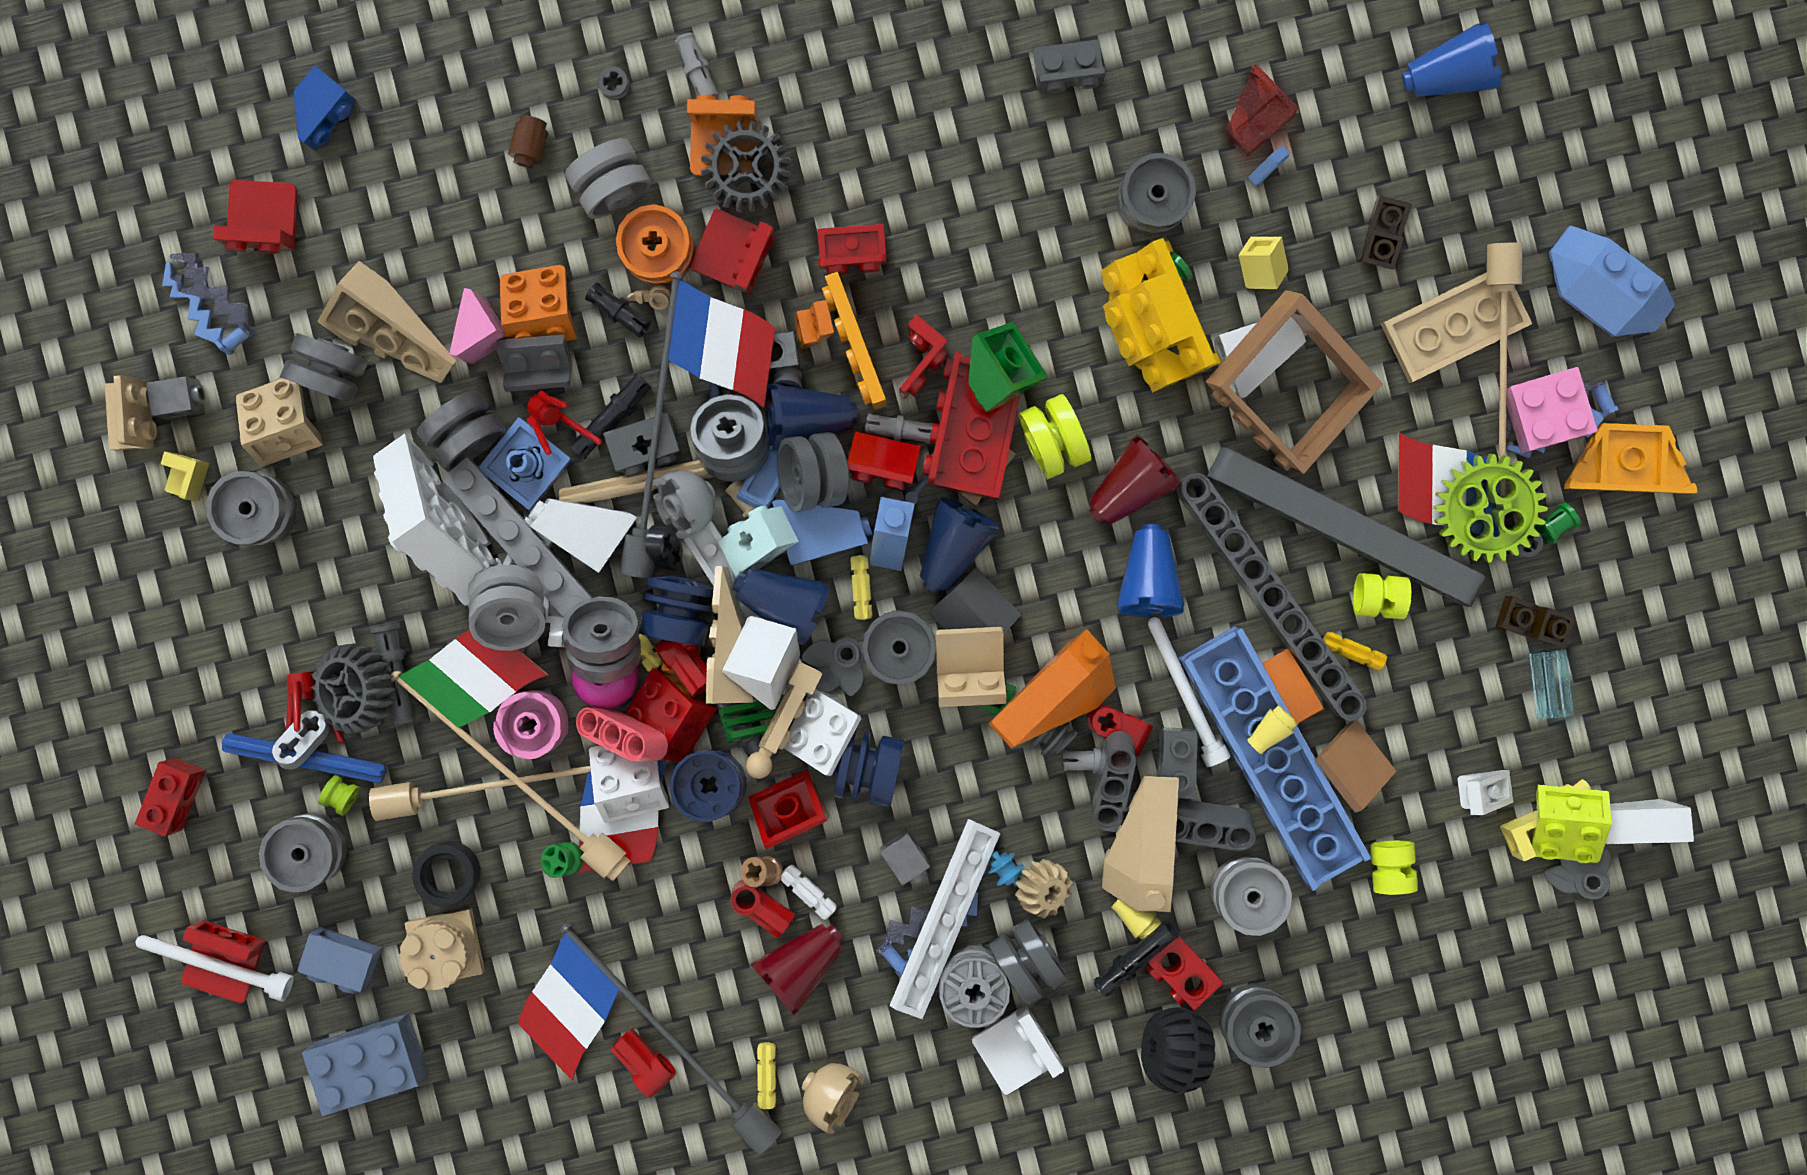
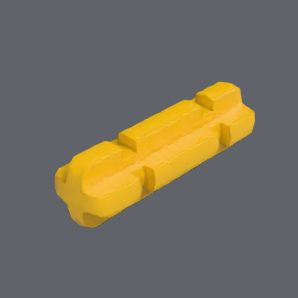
M1327 632L1323 640L1331 652L1337 651L1338 655L1360 664L1367 663V667L1378 671L1384 668L1387 661L1386 654L1376 650L1371 651V648L1350 639H1342V636L1333 632Z

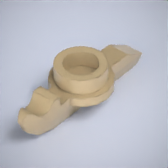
M658 285L650 290L630 293L627 299L629 301H637L639 304L649 302L652 308L663 310L669 306L671 290L665 286Z

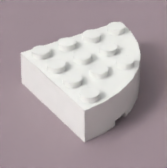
M403 434L373 456L376 468L374 475L379 482V497L385 509L383 516L390 532L388 536L389 542L396 551L400 553L405 552L410 556L420 570H427L431 573L442 588L446 589L448 587L452 590L460 602L467 606L469 584L475 575L486 568L502 564L500 559H493L491 552L488 550L487 546L491 542L476 517L444 481L441 482L439 476L431 467L434 462L406 434Z

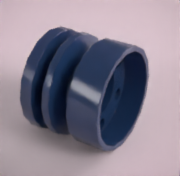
M670 575L649 577L648 586L661 588L662 591L661 595L646 593L645 599L659 604L658 611H642L639 634L679 643L707 646L711 624L698 619L697 615L698 612L713 611L712 605L700 603L701 596L713 598V588L701 583V581Z
M855 730L834 770V797L843 798L845 786L850 784L854 785L851 800L856 801L861 788L865 787L869 788V804L890 808L904 740L882 736L877 749L870 748V733L864 732L862 746L854 745L857 731Z
M704 750L687 755L676 765L670 778V794L674 805L684 816L695 821L711 822L731 814L741 805L746 794L747 778L743 766L734 756L721 750ZM715 777L717 779L715 785L718 787V790L707 792L705 789L708 784L704 780Z

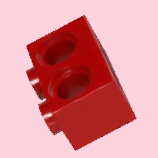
M177 758L159 762L134 824L165 837L182 831L206 770Z
M1180 936L1152 958L1146 967L1147 971L1159 983L1165 979L1172 987L1169 993L1182 1007L1188 1003L1194 1011L1223 984L1218 975ZM1170 952L1177 954V960L1173 965L1163 966L1161 964L1165 954ZM1193 976L1200 978L1197 988L1193 990L1185 989V982L1188 978Z

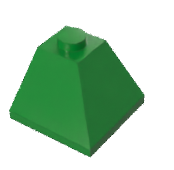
M1014 322L992 328L972 337L968 384L973 390L976 400L983 406L986 412L1005 405L1048 378Z

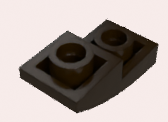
M1377 195L1363 246L1362 262L1394 270L1404 240L1402 234L1412 204Z
M1506 595L1495 627L1566 649L1576 618L1551 608L1541 607Z

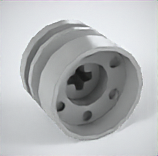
M968 945L954 950L949 955L938 983L939 997L944 1011L953 1021L965 1027L980 1028L994 1023L1003 1015L1009 1003L1010 986L1008 978L993 952L982 946ZM974 984H979L980 991H976L974 996L969 995V989H972Z

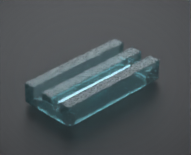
M1566 650L1529 653L1537 719L1574 716ZM1552 658L1557 660L1562 710H1558ZM1541 660H1543L1544 662L1549 711H1547V702Z

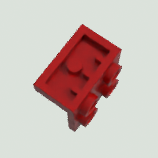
M714 209L692 259L690 269L751 295L776 236L773 226L760 222L759 226L720 209Z
M917 314L908 324L909 342L921 353L924 354L927 350L929 353L899 388V394L904 399L909 394L915 397L926 384L925 380L927 378L925 374L930 368L936 371L948 357V351L946 350L948 340Z
M652 668L625 714L665 735L668 748L666 755L661 760L681 761L691 753L718 708L714 704L706 703V700L689 698L661 670Z
M201 920L187 927L183 937V941L193 944L192 951L256 971L265 943L264 939L206 920ZM186 964L181 979L183 985L238 1003L246 1001L251 987L249 983L190 964Z

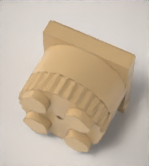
M472 907L409 920L404 923L407 936L400 947L399 963L401 964V970L404 971V976L408 977V983L418 989L424 988L427 991L442 990L444 987L448 988L451 984H454L458 979L481 975L485 972Z

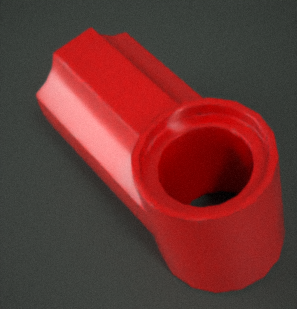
M663 639L653 645L663 663L669 670L672 669L692 698L706 691L707 666L696 653L698 650L695 645Z
M739 880L732 889L731 905L736 913L746 915L776 938L783 934L795 913L763 891L760 886L750 887L743 880ZM749 890L755 895V900L751 903H742L738 899L737 894L740 891Z
M633 1028L623 1034L610 1048V1051L631 1072L632 1080L636 1087L649 1098L653 1097L676 1076V1070L671 1062L661 1053H655Z

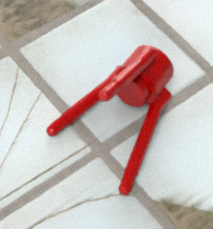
M540 391L530 398L527 404V412L530 415L527 423L533 428L546 455L551 454V449L540 425L551 426L557 423L558 420L595 444L600 445L602 443L600 438L560 411V408L565 409L567 407L566 402L551 397L544 391Z
M314 672L287 675L286 730L293 722L294 731L299 732L301 730V700L314 699L313 692L315 691L311 689L316 682L312 677ZM330 724L338 743H343L344 738L341 731L334 730L333 725Z

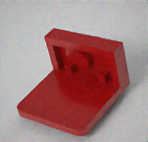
M231 181L229 185L227 226H213V239L224 244L226 250L235 252H246L247 248H257L259 252L279 254L280 250L294 251L297 187L291 183Z
M884 224L817 229L820 257L818 259V266L821 270H826L827 275L837 271L839 275L847 274V268L860 267L861 273L880 272V265H887Z

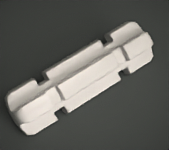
M792 864L789 865L782 872L781 881L788 887L791 885L793 887L792 891L810 908L814 906L816 908L815 913L825 920L830 917L837 907L836 904L829 897L825 899L823 897L824 893L806 876L802 878L799 869Z

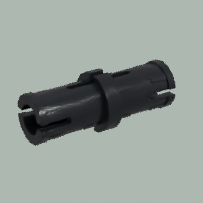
M598 282L592 286L595 289L594 292L591 289L587 292L585 300L608 314L610 321L613 323L619 322L638 338L645 334L642 331L643 329L645 331L649 329L651 325L650 319L645 318L631 308L626 299L623 297L617 298Z

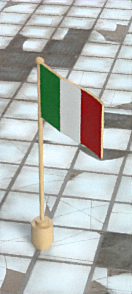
M468 630L428 661L403 674L400 671H394L391 674L393 675L391 678L392 682L397 681L584 843L580 847L584 852L580 858L603 878L607 876L610 880L614 881L630 862L624 856L626 852L603 832L599 837L593 833L588 838L460 728L493 711L523 686L538 678L547 676L548 674L519 649L512 651L494 650L481 645L473 638L470 630Z

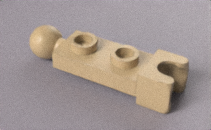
M800 661L796 662L787 680L786 685H788V688L758 745L760 747L759 751L751 754L746 761V770L753 778H764L771 772L772 760L770 757L772 753L776 754L778 748L783 750L791 735L788 728L793 718L797 720L801 716L806 705L803 698L805 694H813L822 676L820 671Z

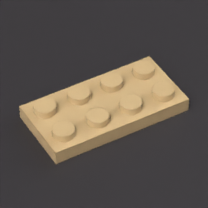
M1486 272L1381 323L1408 382H1414L1500 340L1501 292H1494V286H1487ZM1516 288L1515 291L1508 292L1507 336L1532 324Z

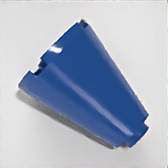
M1484 22L1477 23L1408 63L1407 71L1402 73L1406 92L1412 91L1415 97L1500 88L1502 83L1501 67H1496L1495 56L1498 55L1488 24H1484Z
M1146 524L1142 526V530L1135 532L1117 600V610L1122 614L1136 617H1151V613H1161V617H1171L1184 612V601L1169 533L1162 530L1161 525Z

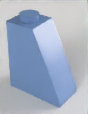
M881 497L869 565L902 571L914 503Z
M778 499L772 501L773 507L782 506L799 541L786 550L791 566L868 544L867 537L872 536L867 516L861 518L859 511L834 507L823 508L816 505L812 510L794 512L790 510L785 500Z

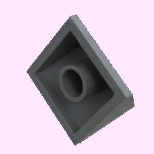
M977 567L929 611L945 630L1002 627L1003 634L1021 616L1017 609Z

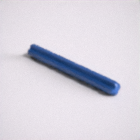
M232 733L226 734L222 740V751L225 753L277 763L272 754V749L276 742ZM286 748L283 754L285 757L291 756L293 758L296 752L294 749L289 750ZM316 750L299 766V768L373 783H381L386 774V766L384 764Z

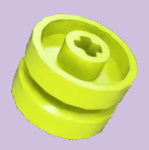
M1063 394L1046 401L1045 411L1048 421L1043 412L1036 406L1018 414L1029 450L1047 480L1064 473L1065 464L1062 453L1067 462L1074 468L1092 460L1080 423Z

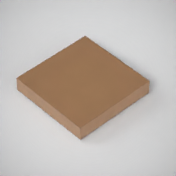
M1357 720L1349 722L1314 759L1355 813L1363 810L1396 773L1394 767Z

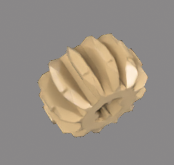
M1042 859L1040 863L1031 861L1030 870H1022L1023 878L1015 882L1018 888H1020L1015 896L1021 902L1020 905L1023 906V909L1030 914L1033 913L1044 919L1048 914L1056 916L1059 906L1066 907L1064 900L1072 895L1068 888L1073 882L1067 876L1068 872L1059 864H1054L1050 860Z

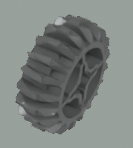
M737 121L738 131L732 132L731 127L727 124L724 125L726 137L723 138L718 132L713 134L714 140L718 143L717 146L712 143H706L705 149L713 155L701 156V162L711 166L702 169L701 174L703 177H713L705 183V187L707 190L718 187L712 195L715 201L721 199L724 195L726 196L723 202L724 208L728 209L732 202L736 201V212L741 213L743 203H748L750 213H755V202L760 201L761 207L765 210L768 208V203L765 199L767 196L774 202L779 200L778 194L774 191L775 188L780 191H786L787 185L779 179H790L791 172L781 169V167L789 166L791 159L779 157L787 152V147L785 144L775 147L780 139L777 133L768 139L766 138L769 132L768 126L764 125L760 132L757 133L755 121L750 122L749 130H744L742 121ZM739 142H754L760 145V147H755L750 152H742L732 145ZM725 152L734 165L728 174L729 177L723 182L719 176L718 169L720 159ZM768 153L774 162V170L769 182L763 178V175L758 170ZM738 159L740 161L746 160V163L748 160L752 161L751 165L754 175L752 173L746 174V171L744 174H741ZM742 182H750L760 190L752 193H740L732 190L734 186L737 187Z
M352 643L338 645L335 648H331V651L322 654V660L315 663L318 671L312 674L316 682L311 689L316 692V698L313 702H317L320 706L317 714L325 715V724L333 725L334 730L353 734L369 731L383 723V718L390 714L387 706L394 703L390 693L395 688L391 687L389 679L393 675L386 673L388 663L380 662L381 653L372 652L371 647Z

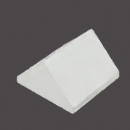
M748 617L722 673L770 710L775 709L785 689L787 680L800 656L796 629L757 617Z

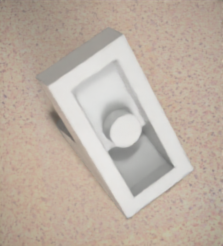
M1509 770L1458 777L1461 806L1464 809H1470L1471 815H1485L1513 803Z

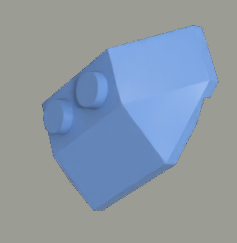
M1570 225L1548 252L1553 266L1559 297L1611 337L1655 332L1675 307L1664 279L1609 238Z

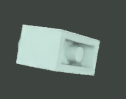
M766 505L755 508L748 513L749 519L730 526L727 529L729 533L718 541L735 576L740 571L745 573L748 568L759 570L799 542L782 506L767 509Z

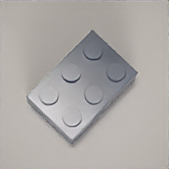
M409 1013L317 1041L302 1052L322 1116L418 1087L429 1075Z

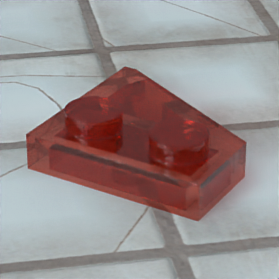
M1255 64L1238 100L1235 112L1232 114L1227 126L1226 134L1249 156L1299 113L1300 108Z

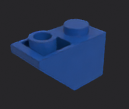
M316 66L310 70L294 90L298 139L315 151L318 146L324 145L332 135L331 130L336 124L349 116L353 109L352 105L356 101L355 98Z

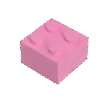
M1578 367L1507 388L1506 405L1521 454L1598 432Z

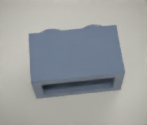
M320 927L309 934L297 972L306 974L308 980L316 983H326L327 981L336 984L339 990L346 993L355 994L362 992L371 985L383 947Z

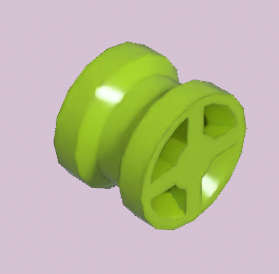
M334 775L322 790L318 804L324 807L331 806L335 808L337 814L344 816L356 801L360 787L355 784L347 785L343 783L341 777Z

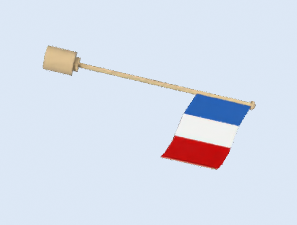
M1495 243L1487 245V286H1494V292H1501L1499 460L1503 455L1506 456L1508 292L1515 291V285L1522 284L1523 243ZM1398 432V512L1424 523L1445 526V524L1434 522L1436 518L1442 516V512L1433 509V506L1443 503V499L1437 497L1435 493L1446 492L1447 488L1441 483V480L1452 482L1454 478L1449 471L1450 469L1462 472L1461 461L1463 460L1474 466V456L1477 454L1461 449L1425 444ZM1481 456L1484 460V463H1486L1487 458ZM1483 479V480L1481 481V485H1482V488L1484 489V491H1485V493H1486V497H1487V491H1486L1487 481H1486L1485 479ZM1506 479L1500 480L1496 485V492L1500 497L1505 495ZM1470 487L1463 492L1462 500L1465 505H1470L1476 500L1477 493L1475 489ZM1489 502V506L1484 508V513L1492 516L1491 510L1496 508V504ZM1493 520V535L1494 537H1497L1499 535V532ZM1474 521L1471 524L1470 531L1481 535L1484 531L1483 521Z
M670 760L658 761L661 782L666 761L669 763L671 762ZM591 766L518 777L524 783L588 773L580 807V831L588 838L593 833L599 837L603 832L626 852L624 856L630 860L627 865L651 861L658 837L659 810L604 823L594 803ZM510 779L422 793L421 788H416L413 782L371 788L369 804L373 819L380 821L416 815L419 807L423 806V800L516 784ZM579 840V847H581L584 843ZM583 861V865L577 873L595 870Z

